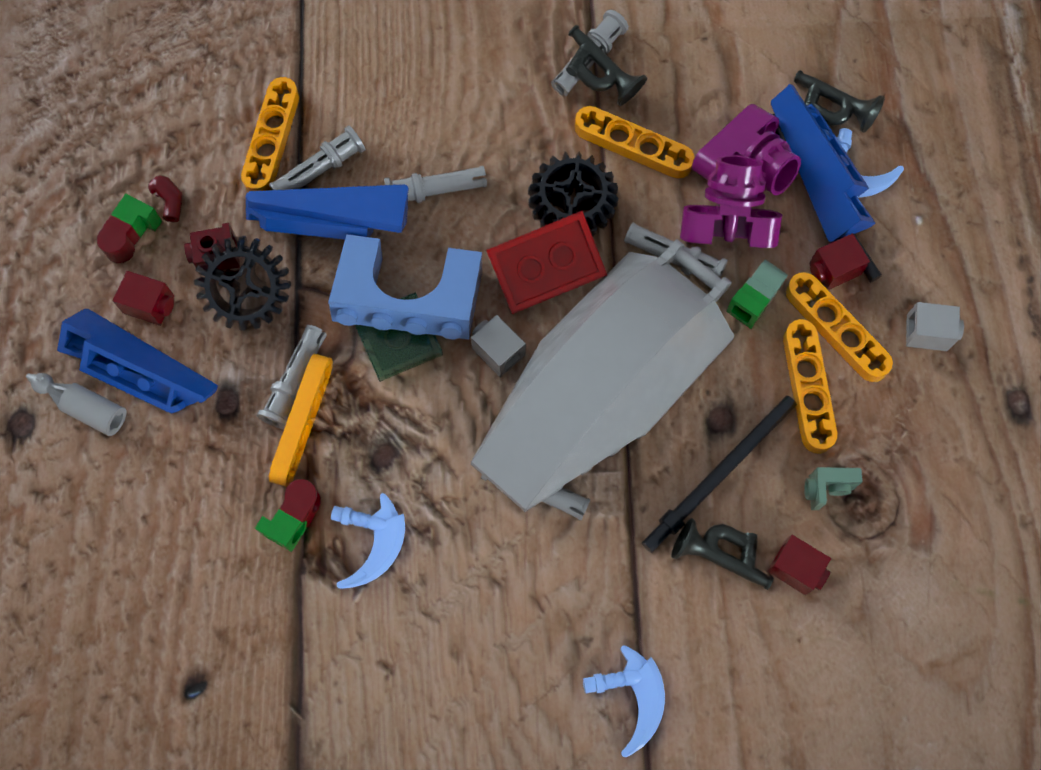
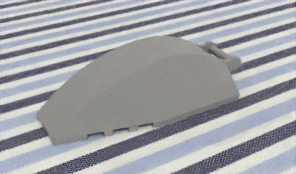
M678 239L659 257L628 252L610 270L607 276L540 341L473 457L471 465L524 512L562 489L563 485L580 474L584 475L594 465L608 456L612 457L633 440L640 439L646 435L735 337L716 304L732 282L726 277L721 279L683 249L684 244ZM675 259L712 290L706 294L673 268L670 263Z

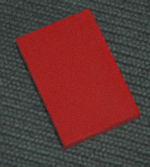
M583 211L574 213L486 250L511 314L607 276Z

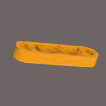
M276 78L270 82L241 172L242 182L248 192L272 190L269 184L273 183L276 179L299 103L297 87L290 78ZM284 90H288L289 94H284L282 99L283 107H281L278 94H283ZM273 116H280L284 121L279 127L271 128L266 125L268 119ZM271 144L275 147L274 152L269 156H260L258 154V150L262 145ZM258 165L262 166L261 174L264 180L260 179L257 181V184H253L251 178L257 179L260 171Z
M586 106L576 113L575 132L582 139L673 178H684L692 171V163L695 156L693 151L686 145L597 107ZM590 119L595 121V124H591L589 127L584 126V122H588ZM604 124H606L605 134L602 135L600 134L601 130H603ZM615 130H623L628 135V138L623 142H617L610 137V134ZM647 142L653 143L658 148V151L653 155H647L640 150V146ZM663 150H667V155H665V159L663 161L661 160ZM678 157L684 159L680 166L674 165V160L676 161Z
M803 272L791 278L785 291L789 302L807 321L816 327L821 336L864 380L879 382L884 379L893 366L892 357L884 347L812 274ZM806 285L809 288L807 293L798 294L796 292L798 286L803 287ZM818 296L820 299L811 308L809 306L811 300L814 301ZM821 307L830 308L835 313V320L832 322L821 320L817 310ZM852 332L856 334L859 338V346H846L841 338L842 333ZM866 346L869 350L858 358L856 355ZM876 359L880 361L879 369L871 370L868 367L871 361L873 362Z
M798 319L787 327L783 335V344L793 397L797 404L795 408L803 445L808 451L821 454L827 452L835 444L837 428L818 332L811 322ZM797 330H800L801 335L808 336L803 343L804 352L798 354L801 349L799 338L792 337ZM802 361L810 362L815 367L816 374L810 378L802 376L797 369L798 363ZM808 394L818 396L821 399L822 408L818 411L809 410L804 404V396ZM824 417L825 419H822L818 426L819 432L827 434V438L820 444L819 440L812 438L811 435L817 429L815 420Z
M314 353L307 364L270 467L269 482L287 487L295 477L331 375L333 360L330 357Z

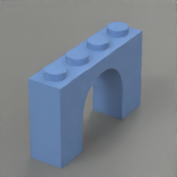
M346 234L328 301L333 322H339L347 326H370L378 330L408 331L414 335H438L451 340L459 338L470 339L482 276V252L448 248L442 278L438 286L423 297L403 300L385 294L376 285L383 260L380 239Z

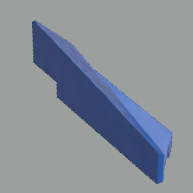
M789 84L771 100V106L775 116L779 119L780 128L786 142L790 145L791 151L801 159L799 173L827 240L834 242L852 233L856 234L872 227L876 223L858 199L861 194L869 189L868 185L819 110L812 104L806 106L796 88Z
M402 184L249 191L246 194V219L259 221L260 228L265 231L345 240L346 234L370 237L374 229L402 233L407 223L409 188L407 185Z
M83 309L62 321L57 351L80 358V371L172 414L196 402L202 403L217 391V384L90 309Z

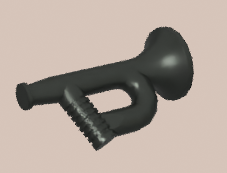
M575 25L569 31L568 35L572 36L580 47L567 66L566 71L571 76H577L587 87L601 92L607 91L615 84L618 90L617 104L622 106L634 97L646 83L648 78L646 75L632 76L623 72L589 36L579 29L578 25ZM589 56L604 71L605 76L603 78L596 77L584 65Z
M801 70L797 72L794 78L795 83L798 82L808 89L804 102L806 106L809 104L815 106L827 124L832 126L847 122L852 114H855L860 124V131L864 133L874 123L885 100L882 95L870 100L855 98L813 76L804 74ZM820 95L838 104L841 109L838 112H831L819 106L817 103Z
M691 518L682 528L672 549L671 557L673 559H678L684 555H698L753 583L764 586L766 590L770 588L774 580L773 576H768L755 567L758 537L755 533H743L731 526L719 524L709 528L702 538L697 531L695 520ZM724 539L742 548V560L722 551L718 547V540Z

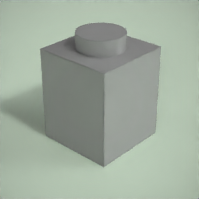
M917 302L907 314L906 347L948 351L963 336L964 321L960 320V307Z
M498 315L490 321H482L472 332V349L500 378L526 355V343Z

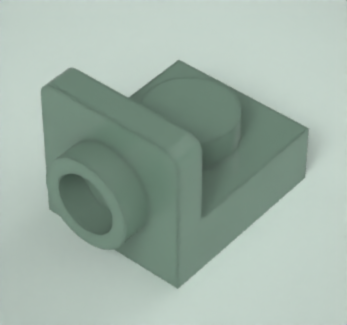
M817 467L809 475V478H806L804 486L805 498L810 500L811 510H820L826 505V490H828L829 495L834 496L851 494V490H854L862 483V469Z

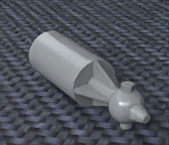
M28 373L26 375L33 390L39 394L49 393L61 412L107 436L116 434L125 421L127 411L124 407L78 383H54L52 377L46 373Z

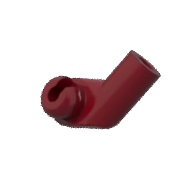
M156 176L148 184L149 192L151 194L155 193L156 197H161L165 201L163 220L173 223L179 222L183 194L169 177Z

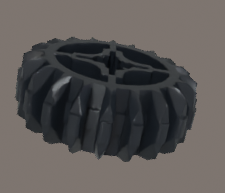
M579 151L575 158H570L567 152H565L562 160L559 161L556 157L552 156L550 165L541 164L539 173H534L532 176L533 184H530L528 187V195H530L528 205L530 209H534L532 211L534 220H541L540 227L579 211L590 210L583 214L592 236L594 237L597 233V227L605 229L608 223L607 219H612L615 215L614 208L618 205L619 198L616 195L618 192L617 183H613L614 176L612 172H605L606 166L604 162L594 165L595 159L593 155L587 160H583ZM573 188H576V197H574L573 205H570V195H572ZM553 206L562 208L565 213L557 210Z
M246 236L239 237L237 247L231 237L224 240L225 249L219 243H215L211 247L214 255L206 252L202 256L203 261L207 265L199 264L196 267V271L205 276L194 280L195 286L205 288V290L197 293V299L203 300L207 298L209 301L203 307V310L208 312L214 308L217 313L214 315L213 320L218 322L223 316L226 317L225 324L227 328H231L235 320L238 321L241 331L246 330L248 320L254 329L260 328V317L266 323H271L273 321L271 312L280 314L283 310V307L278 302H287L289 299V295L281 290L289 289L291 282L280 279V277H284L289 273V269L287 267L279 269L276 267L283 260V257L277 255L271 259L268 256L273 250L271 245H268L263 252L259 250L260 239L258 238L253 240L250 247L247 246ZM245 257L240 270L227 269L223 271L218 269L221 262L228 258ZM257 263L266 271L271 287L266 286V282L256 276L255 267ZM247 271L245 278H247L246 284L248 287L239 296L241 289L238 280ZM216 280L219 281V285L224 286L229 291V303L220 295ZM264 296L268 298L259 307L241 309V305L246 297L259 298Z

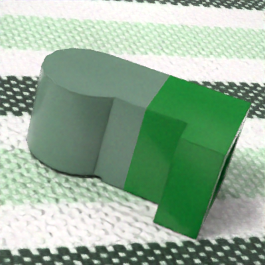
M765 259L753 276L749 277L742 288L733 296L726 312L752 329L787 279L788 274Z

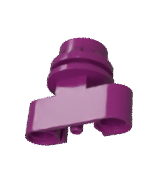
M750 104L699 150L693 160L692 169L708 180L709 175L716 168V160L720 156L738 155L755 158L763 163L761 173L766 181L765 191L773 195H779L796 178L800 169L801 159L791 151L789 143L775 133L779 127V119L757 105Z
M726 155L718 157L716 168L708 177L707 185L709 187L705 189V198L715 202L716 206H684L680 238L686 242L712 244L713 236L724 237L726 242H733L735 238L748 239L749 247H777L783 215L773 210L751 208L765 203L766 196L763 192L765 191L766 181L761 173L763 163L758 159L746 156Z

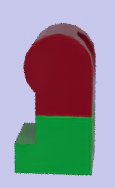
M125 193L99 231L97 244L110 261L124 263L133 257L135 244H137L146 229L149 228L156 231L162 220L153 207Z
M304 479L291 482L285 490V500L273 519L269 520L262 516L254 529L264 537L292 552L320 507L321 496L318 490L310 481Z

